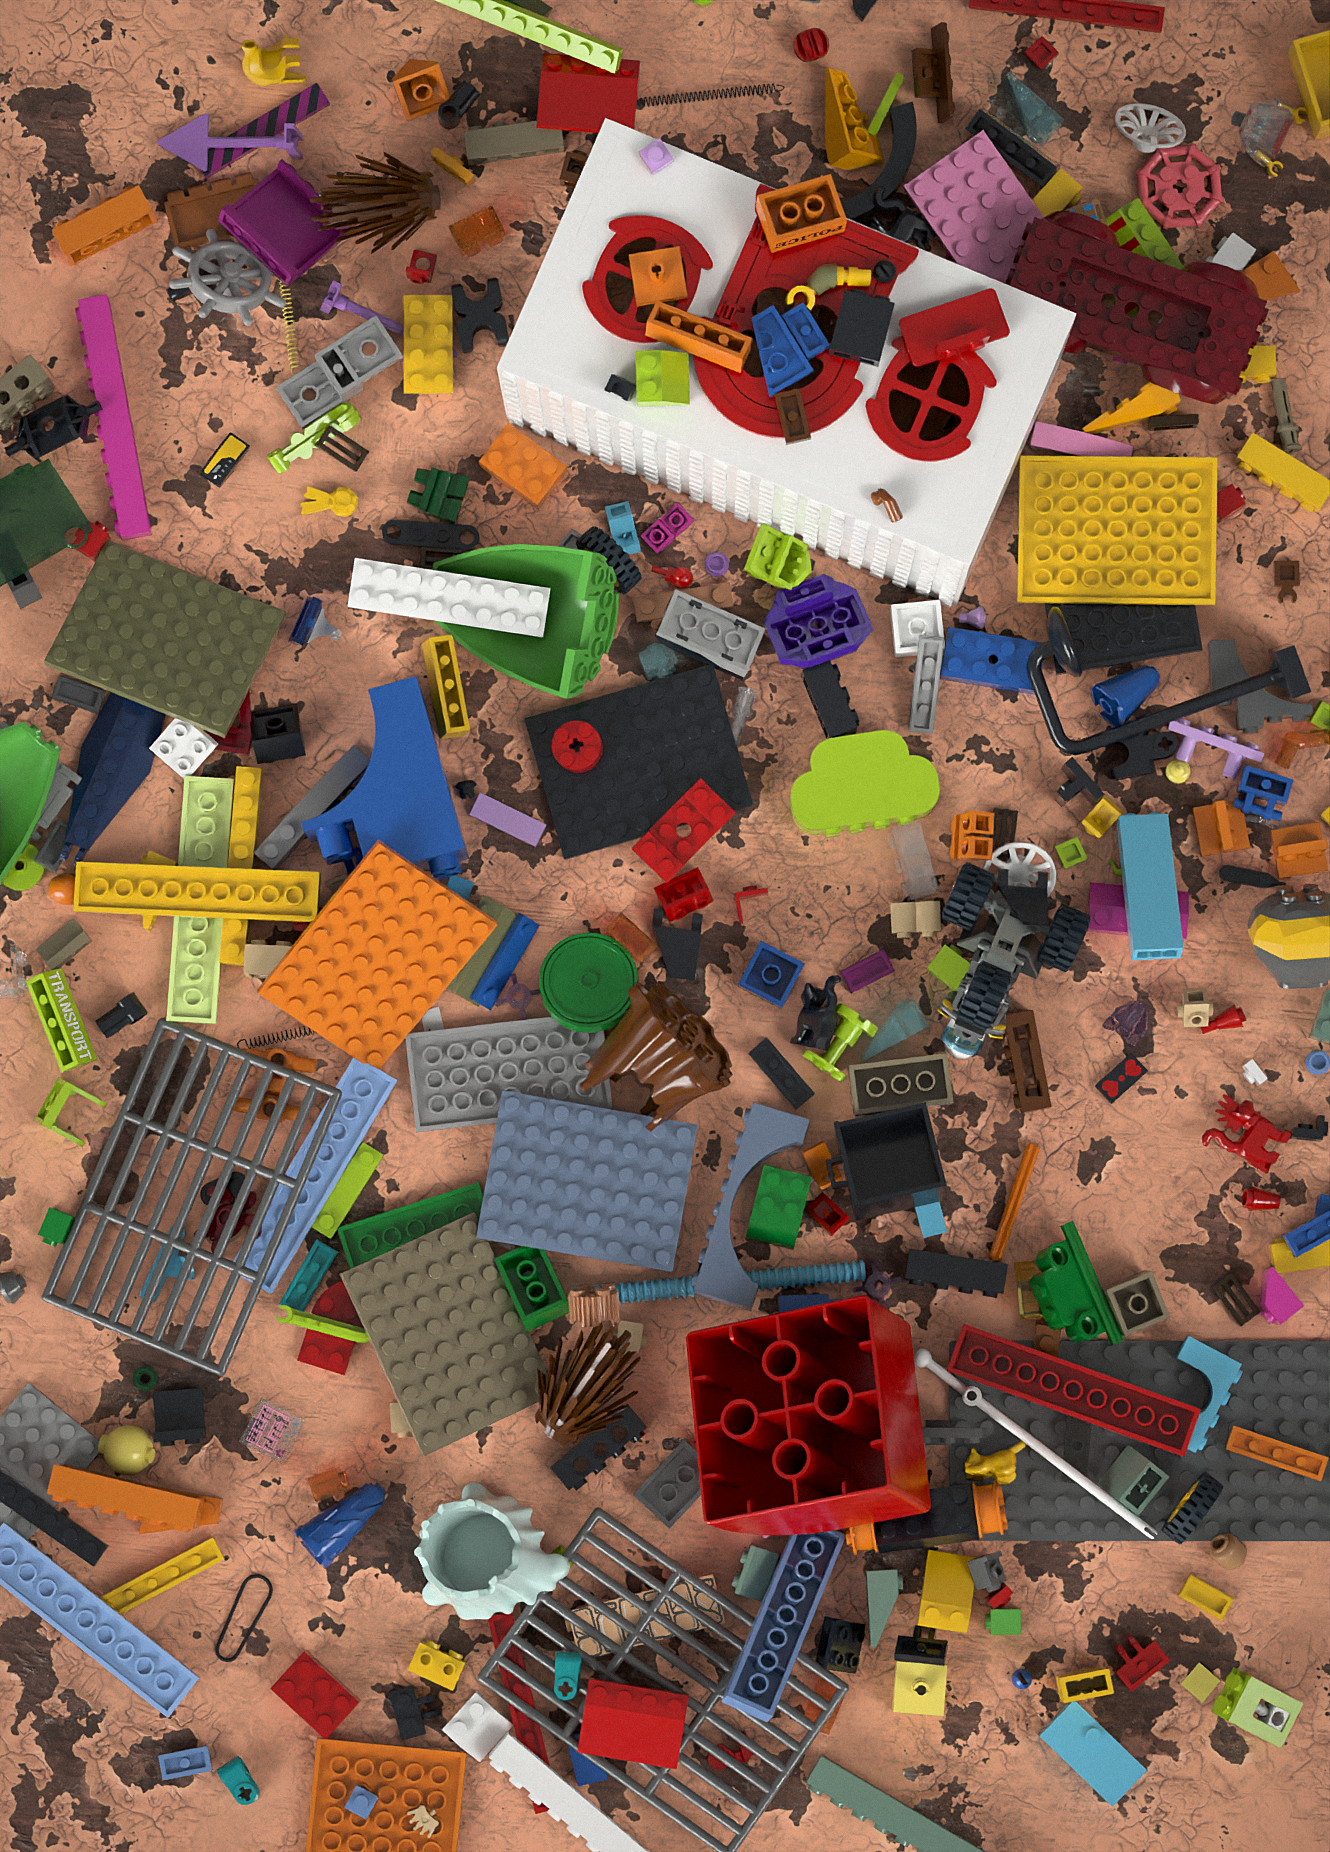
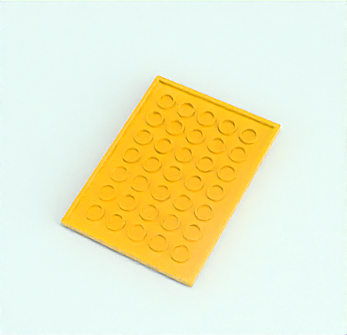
M1020 456L1017 602L1215 605L1217 457Z

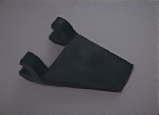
M998 869L997 889L1023 925L1048 926V872L1038 871L1036 887L1009 886L1008 869Z
M654 908L652 927L670 977L695 980L703 914L693 913L691 930L663 927L664 909Z

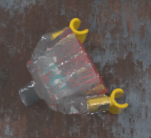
M1279 98L1262 101L1261 103H1252L1246 114L1235 111L1231 119L1232 125L1240 127L1238 134L1242 139V146L1246 152L1262 167L1267 166V173L1271 177L1278 176L1272 171L1273 165L1283 169L1281 162H1272L1271 158H1276L1292 122L1297 125L1305 122L1304 119L1298 116V113L1302 115L1308 113L1305 107L1295 109L1294 105Z

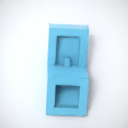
M629 502L606 506L605 511L611 535L616 544L620 545L628 555L641 552Z
M940 1202L915 1207L923 1238L947 1232Z

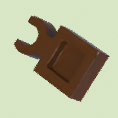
M1299 560L1274 561V587H1281V591L1277 596L1278 603H1283L1284 594H1289L1292 598L1291 602L1295 603L1297 593L1293 586L1300 585Z

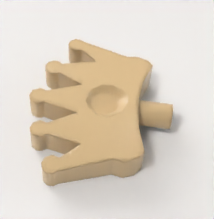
M421 1805L419 1808L407 1813V1815L415 1814L409 1821L410 1823L418 1821L413 1828L414 1830L423 1826L420 1835L429 1830L428 1838L431 1837L434 1829L439 1824V1821L432 1817L436 1813L434 1808L428 1812L425 1805Z

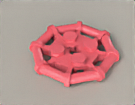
M1193 143L1191 145L1170 148H1157V151L1141 169L1136 171L1139 199L1148 213L1163 226V229L1168 230V228L1192 226L1199 228L1219 204L1223 203L1224 198L1221 193L1220 180L1221 167L1219 164H1215ZM1187 155L1185 162L1171 163L1168 156ZM1192 157L1207 170L1201 173L1196 166L1190 164ZM1162 159L1165 167L1162 168L1157 176L1150 174ZM1211 176L1212 194L1204 190V179ZM1148 181L1154 182L1155 195L1152 197L1148 195ZM1177 181H1181L1182 184L1186 185L1182 193H1178L1177 189H1173V185H1176ZM1201 199L1208 200L1207 204L1197 214L1194 210L1195 205ZM1157 201L1160 204L1162 203L1168 210L1167 216L1157 209L1153 203ZM1174 212H1188L1190 217L1172 218Z

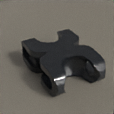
M493 277L487 280V294L479 301H472L467 298L461 284H452L454 309L456 314L463 318L458 324L462 352L465 354L473 351V337L481 330H490L494 333L499 347H506L509 341L506 320L502 314L497 313L503 305L498 278Z

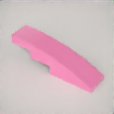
M1037 421L1030 444L1031 447L1053 451L1063 456L1132 457L1134 446L1108 438Z

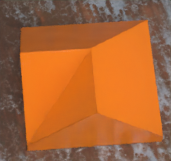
M409 59L392 78L395 92L407 121L438 110L440 105L450 98L439 64L436 61Z

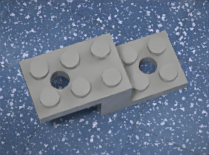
M374 316L316 353V362L278 385L276 390L301 428L304 429L337 405L348 401L364 390L362 385L364 382L402 359L403 355L378 317ZM368 343L376 346V352L371 356H367L362 352L363 346ZM313 389L316 392V398L313 401L304 400V391Z

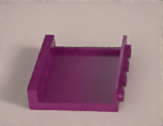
M283 159L279 161L277 169L232 206L229 203L224 206L218 218V221L287 287L340 243L335 242V240L345 236V234H340L341 230L351 227L332 228L323 231L317 230L320 226H324V222L313 221L311 218L313 216H321L324 212L332 210L323 211L321 206L325 204L310 202L312 197H318L319 194L314 190L310 182L300 177L295 168L287 164Z

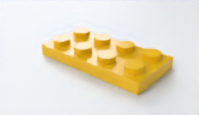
M403 295V394H453L452 295Z

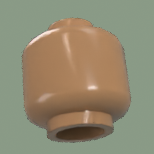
M1232 1533L1217 1535L1212 1540L1210 1555L1225 1570H1233L1245 1562L1247 1548Z

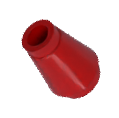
M1251 1186L1250 1189L1245 1188L1243 1191L1242 1206L1243 1208H1248L1249 1211L1279 1209L1280 1195Z

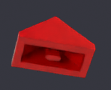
M823 1192L805 1208L830 1236L850 1219Z

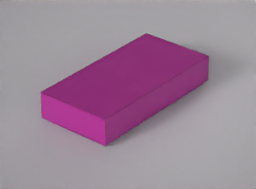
M883 949L840 971V974L852 994L895 972V969Z

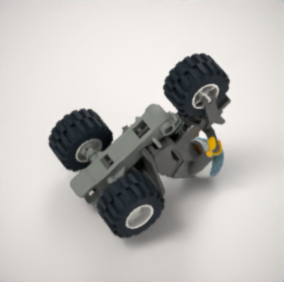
M968 862L962 866L942 912L943 920L963 928L957 945L972 952L975 951L969 970L962 979L958 990L949 992L937 1010L947 1019L952 1018L948 1025L944 1027L941 1039L947 1052L957 1059H966L973 1055H978L984 1045L985 1034H989V1037L1003 1039L1007 1020L1005 1013L1012 1000L1008 998V994L1013 983L1016 982L1019 973L1037 979L1043 963L1067 972L1076 958L1091 922L1090 915L1062 904L1058 907L1050 926L1023 925L1009 904L1007 907L997 904L996 900L992 902L987 899L995 880L994 874ZM1018 883V884L1016 885V886H1022V887H1029V886H1027V885H1025V884H1022V883ZM982 908H984L989 911V914H993L994 917L990 915H979L981 913ZM1032 933L1045 935L1043 942L1041 943Z

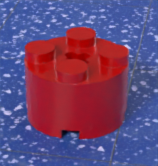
M570 721L555 731L552 739V752L558 763L566 770L574 773H584L593 769L599 762L603 754V743L598 732L590 724L583 721ZM577 741L582 745L584 744V746L580 747V752L571 749Z

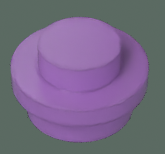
M713 552L705 559V569L711 576H722L729 568L728 558L723 553Z

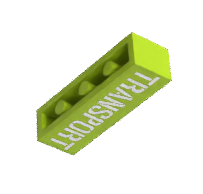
M62 968L42 972L26 980L61 1073L81 1068L97 1060Z

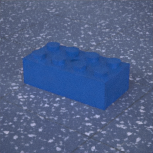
M948 627L940 679L1035 695L1028 677L1027 662L1034 648L1043 642ZM989 656L996 657L998 662L995 664L990 663L988 660Z

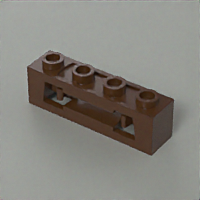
M1028 1010L1006 1014V1029L1003 1036L1006 1035L1008 1045L1004 1046L1006 1060H1011L1012 1069L1008 1070L1010 1083L1011 1085L1015 1084L1017 1094H1013L1015 1109L1020 1108L1021 1114L1049 1109L1052 1106L1034 1011ZM1025 1025H1028L1030 1040L1027 1043L1034 1080L1039 1083L1041 1096H1038L1036 1083L1026 1086L1028 1097L1025 1096L1023 1083L1026 1080L1019 1043H1015L1013 1029H1016L1017 1040L1026 1039Z

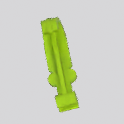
M350 402L337 405L305 427L303 434L299 432L292 433L288 446L282 450L280 448L275 449L266 457L276 472L279 474L283 473L291 466L290 462L300 456L303 459H308L312 456V448L319 449L315 444L319 441L327 425L342 433L358 424L362 419L357 408H354ZM332 433L328 435L332 439L336 437Z
M287 1305L279 1306V1309L288 1312L286 1318L276 1317L281 1323H290L358 1343L370 1342L364 1328L299 1311Z

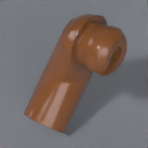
M880 488L878 491L871 493L874 505L878 506L883 503L892 523L903 518L896 500L885 489Z

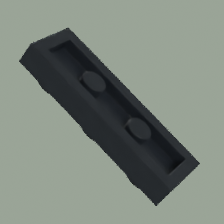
M767 1037L748 1053L795 1110L815 1094Z

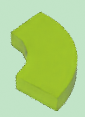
M896 72L867 130L868 133L874 136L877 134L904 80V75Z

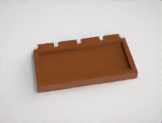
M247 172L235 175L237 184L232 185L230 177L212 181L213 190L210 191L208 190L207 183L188 187L189 196L185 197L183 189L166 193L168 202H164L175 247L178 246L186 249L209 243L206 236L208 229H214L219 240L233 237L218 221L221 209L228 203L232 206L259 184L258 178L253 179L252 173Z

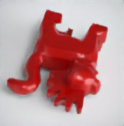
M1224 1094L1223 1098L1227 1103L1218 1101V1104L1225 1110L1216 1109L1215 1112L1225 1115V1117L1218 1118L1217 1121L1228 1122L1224 1128L1232 1127L1231 1133H1234L1242 1126L1246 1130L1238 1141H1232L1223 1131L1212 1128L1206 1130L1202 1135V1144L1207 1147L1210 1140L1215 1138L1223 1149L1237 1154L1256 1169L1268 1174L1271 1164L1276 1163L1280 1154L1275 1151H1266L1264 1148L1268 1139L1287 1143L1292 1133L1286 1129L1283 1131L1276 1129L1268 1119L1261 1116L1260 1111L1254 1110L1252 1101L1244 1100L1241 1104H1238Z

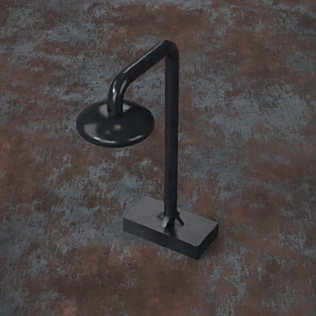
M1053 607L1050 609L1047 618L1049 641L1035 647L1029 655L1027 662L1028 677L1049 735L1058 749L1071 755L1088 753L1271 685L1282 688L1284 696L1292 699L1311 692L1295 645L1286 643L1268 650L1272 660L1269 671L1086 738L1071 740L1063 730L1041 667L1045 658L1055 655L1059 665L1070 675L1080 677L1083 673L1077 650L1060 608Z

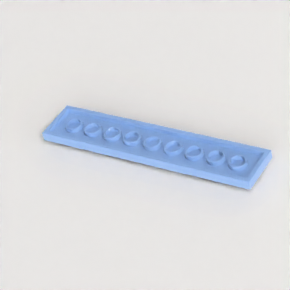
M353 1057L336 1088L342 1091V1097L261 1289L271 1295L398 1081L369 1063L363 1064ZM329 1100L284 1175L294 1179L297 1178ZM279 1183L262 1223V1234L255 1240L245 1267L258 1271L292 1188ZM239 1252L233 1262H236ZM241 1276L242 1278L246 1279L247 1281L253 1283L252 1280Z
M3 1522L0 1526V1585L169 1718L200 1677L6 1522Z

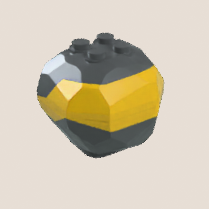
M1305 884L1301 892L1294 891L1293 886L1290 885L1279 886L1276 894L1266 897L1251 911L1248 921V933L1255 954L1281 988L1298 989L1326 986L1330 980V893L1318 889L1317 884Z

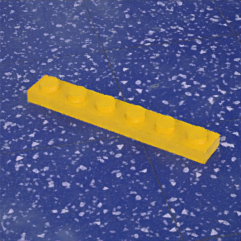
M212 1537L100 1598L117 1612L123 1614L223 1561L225 1557L215 1538Z

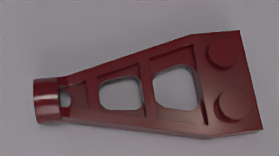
M250 689L239 709L241 723L238 727H230L225 738L204 730L218 743L214 750L249 755L252 741Z

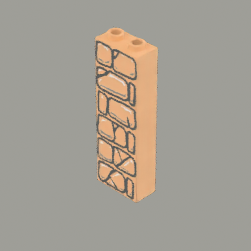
M713 1573L698 1577L717 1591ZM685 1580L677 1583L673 1589L674 1592L719 1624L726 1623L722 1607ZM650 1589L634 1594L650 1605L658 1592ZM622 1597L603 1601L604 1604L635 1626L644 1614ZM668 1599L665 1600L658 1610L687 1632L707 1628ZM590 1605L571 1610L620 1646L629 1635L628 1632ZM565 1619L567 1631H573L575 1641L571 1642L592 1657L611 1653L607 1648ZM653 1619L644 1630L646 1634L656 1641L675 1636ZM637 1640L633 1647L642 1645L643 1643Z

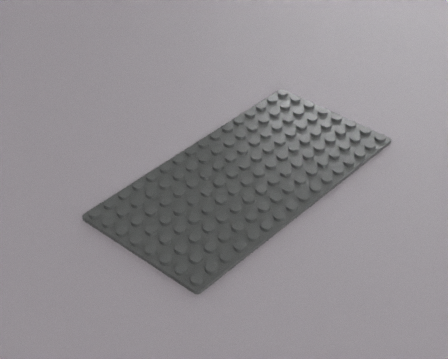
M957 1340L949 1343V1362ZM1013 1341L1030 1348L1034 1346V1341ZM1060 1341L1058 1356H1055L1199 1408L1201 1411L1206 1407L1210 1398V1387L1205 1376L1198 1370L1175 1358L1183 1341H1121L1114 1345H1111L1110 1341H1083L1080 1343ZM1199 1341L1241 1363L1240 1370L1243 1372L1237 1384H1231L1228 1390L1231 1395L1226 1405H1220L1216 1413L1220 1416L1214 1428H1208L1205 1434L1208 1439L1203 1449H1197L1196 1453L1187 1450L1185 1457L951 1373L966 1386L977 1387L981 1391L983 1399L1097 1486H1099L1097 1482L1127 1445L1131 1446L1169 1476L1168 1480L1138 1516L1157 1531L1156 1535L1149 1528H1144L1147 1533L1154 1537V1539H1151L1042 1455L1026 1445L1025 1448L1016 1453L1015 1480L1007 1485H1002L1005 1506H1000V1508L1005 1507L1008 1530H1003L1004 1535H1001L1000 1532L983 1534V1538L979 1536V1540L974 1541H1174L1163 1533L1161 1529L1170 1513L1180 1502V1499L1204 1472L1223 1485V1489L1206 1516L1203 1517L1202 1521L1185 1541H1212L1217 1535L1232 1533L1241 1541H1330V1341ZM949 1385V1420H953L951 1428H987V1438H980V1443H965V1438H955V1443L949 1445L950 1486L971 1483V1487L972 1483H975L976 1486L993 1484L995 1479L991 1476L981 1481L966 1479V1474L968 1473L965 1472L966 1467L964 1463L971 1454V1449L975 1448L978 1454L988 1456L1001 1450H1008L1020 1442L1021 1439L976 1405L969 1406L965 1404L962 1394ZM970 1391L967 1394V1398L970 1401H974L977 1395L974 1391ZM1234 1425L1329 1457L1322 1481L1226 1450L1225 1447L1232 1426Z

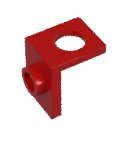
M413 250L410 267L406 266L407 278L417 284L431 283L437 255ZM424 257L430 261V266L427 270L416 268V261L419 258Z
M757 885L742 888L743 892L735 893L739 924H743L740 899L768 895V888L757 889Z

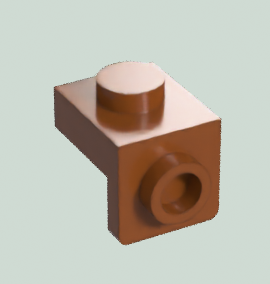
M1043 1317L1041 1320H1036L1033 1349L1052 1356H1058L1061 1329L1057 1331L1050 1329Z

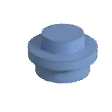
M1322 1050L1310 1052L1306 1057V1068L1312 1074H1324L1330 1067L1328 1054Z

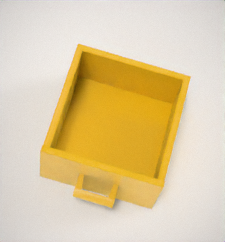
M1330 30L1293 40L1288 51V57L1304 107L1308 111L1307 117L1314 139L1330 135Z

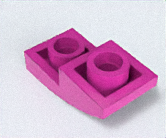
M677 502L663 517L657 519L641 537L658 554L684 532L695 519Z

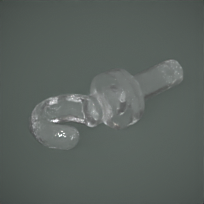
M1245 816V821L1259 823L1262 827L1268 824L1271 829H1280L1283 824L1282 819L1279 821V826H1275L1272 824V819L1268 821L1262 819L1263 816Z

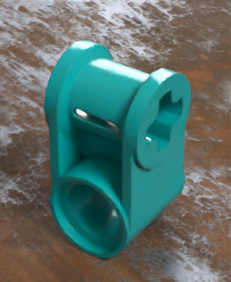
M556 1652L554 1692L561 1700H570L577 1695L582 1653ZM565 1681L568 1682L570 1687H573V1691L568 1692L567 1696H564V1691H560V1686H563Z
M238 1755L217 1769L220 1779L239 1804L248 1805L258 1799L260 1790L250 1775L247 1766ZM243 1787L252 1790L249 1794L251 1799L249 1797H242Z

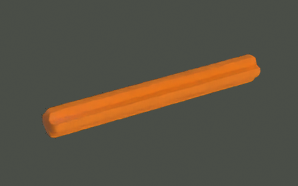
M1028 1143L989 1253V1258L994 1261L1000 1262L1002 1260L1040 1150L1038 1145Z

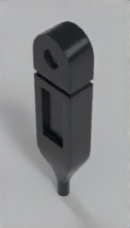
M1230 865L1223 866L1219 871V877L1226 882H1234L1262 889L1286 885L1285 882L1278 881L1266 872L1237 868Z

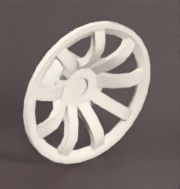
M1142 103L1128 104L1119 108L1114 118L1119 131L1131 139L1134 148L1141 152L1150 153L1155 151L1156 148L1177 146L1183 142L1186 135L1185 126L1177 116L1154 105ZM1130 110H1136V111H1137L1138 117H1139V121H1138L1137 118L1133 115V113L1129 112ZM1144 110L1153 111L1149 124L1146 123ZM1159 113L1168 117L1155 126ZM1121 116H1126L1130 121H1121L1120 118ZM1172 123L1176 124L1177 127H1178V128L1171 127V128H1166V129H1164L1166 126H1168L1169 124H1172ZM1123 127H1130L1134 131L1129 134ZM1174 133L1179 135V137L1174 140L1169 134ZM1161 139L1168 141L1165 144H1157Z
M1012 842L1005 844L992 852V860H986L983 869L989 871L992 863L1001 869H1008L1009 886H1016L1018 883H1022L1029 887H1032L1030 881L1036 883L1038 880L1034 872L1049 868L1048 897L1056 883V869L1052 858L1045 850L1032 843ZM1015 848H1027L1030 850L1025 857L1017 855ZM1009 849L1010 858L1006 863L997 858L998 855ZM1036 852L1046 860L1042 864H1030ZM998 874L994 875V882H997ZM991 889L988 896L992 900H996L997 904L1007 907L1008 903L1001 899L1002 894L999 890L994 893Z

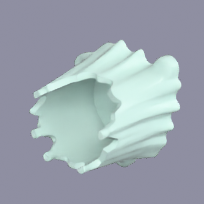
M477 1482L468 1483L463 1488L461 1500L439 1505L437 1512L428 1520L422 1522V1529L419 1532L422 1541L414 1551L428 1580L422 1592L424 1601L432 1606L451 1604L458 1616L465 1620L489 1619L494 1613L499 1611L511 1614L513 1607L518 1602H525L528 1605L535 1604L538 1593L554 1590L557 1581L567 1576L570 1564L563 1555L547 1554L541 1550L540 1541L544 1536V1531L535 1529L530 1521L532 1508L519 1504L512 1496H494L485 1486Z

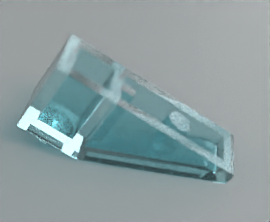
M1009 72L1006 75L1005 82L1024 130L1027 132L1026 136L1034 144L1039 143L1043 147L1062 127L1064 119L1014 74Z
M905 999L895 1005L896 1010L891 1013L861 1056L862 1062L928 1028L929 1025L915 1000L909 1002L908 999Z

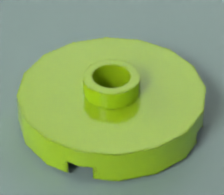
M28 843L25 851L17 861V863L23 862L24 867L22 870H17L15 864L3 882L6 887L15 891H26L41 881L45 868L34 862L39 853L35 846Z

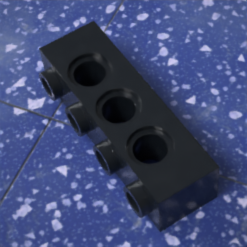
M629 1404L625 1405L628 1407L627 1409L612 1416L622 1415L624 1416L622 1419L606 1424L609 1427L608 1429L591 1433L550 1467L568 1490L574 1488L577 1491L588 1482L585 1479L587 1475L592 1471L595 1475L607 1466L604 1461L611 1456L616 1459L626 1451L624 1447L626 1443L630 1440L635 1443L645 1435L643 1429L646 1428V1425ZM623 1426L626 1429L627 1435L623 1440L614 1439L612 1435L614 1427ZM596 1442H604L606 1444L607 1453L604 1456L594 1454L593 1446ZM579 1457L586 1459L588 1462V1468L584 1472H578L574 1468V1461Z

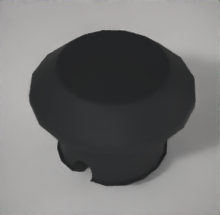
M881 260L874 266L873 274L879 282L888 283L895 278L896 268L892 262Z
M473 780L458 782L455 788L459 789L460 798L466 799V794L469 795V799L475 796L474 787L477 783Z

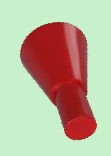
M1234 1004L1215 1017L1214 1020L1209 1021L1208 1026L1200 1028L1202 1033L1205 1034L1216 1029L1244 1027L1242 1022L1247 1020L1242 1007L1237 1008Z

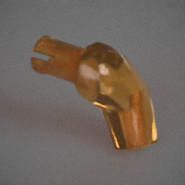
M1305 729L1287 732L1282 737L1284 744L1275 763L1289 769L1297 750L1330 745V731L1328 729Z

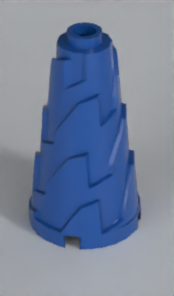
M366 1483L350 1496L317 1514L304 1525L298 1526L293 1532L297 1538L301 1537L303 1540L301 1542L302 1545L326 1569L363 1528L366 1521L384 1504L385 1498L383 1496L387 1493L379 1483L374 1485Z

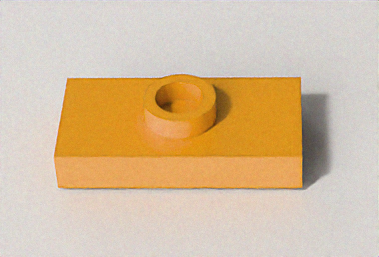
M436 146L432 149L430 155L433 162L466 186L471 187L475 181V176L463 167L464 163L455 155L450 157Z

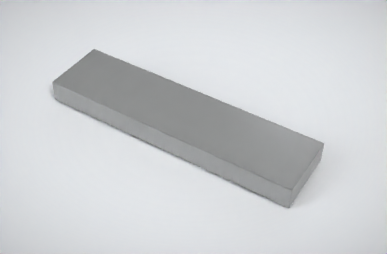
M919 635L908 724L909 732L933 734L944 637Z

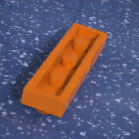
M1234 1425L1225 1447L1226 1450L1318 1481H1322L1329 1457Z

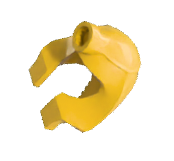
M284 36L276 44L264 49L259 44L257 45L254 40L243 41L244 57L242 67L247 78L259 86L305 82L307 79L306 75L286 71V68L300 66V55H285L280 61L285 48H299V38Z

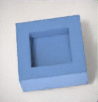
M357 1784L344 1808L367 1819L379 1796Z

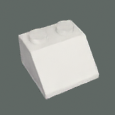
M476 1691L442 1730L462 1749L480 1762L510 1730L513 1723L482 1694Z

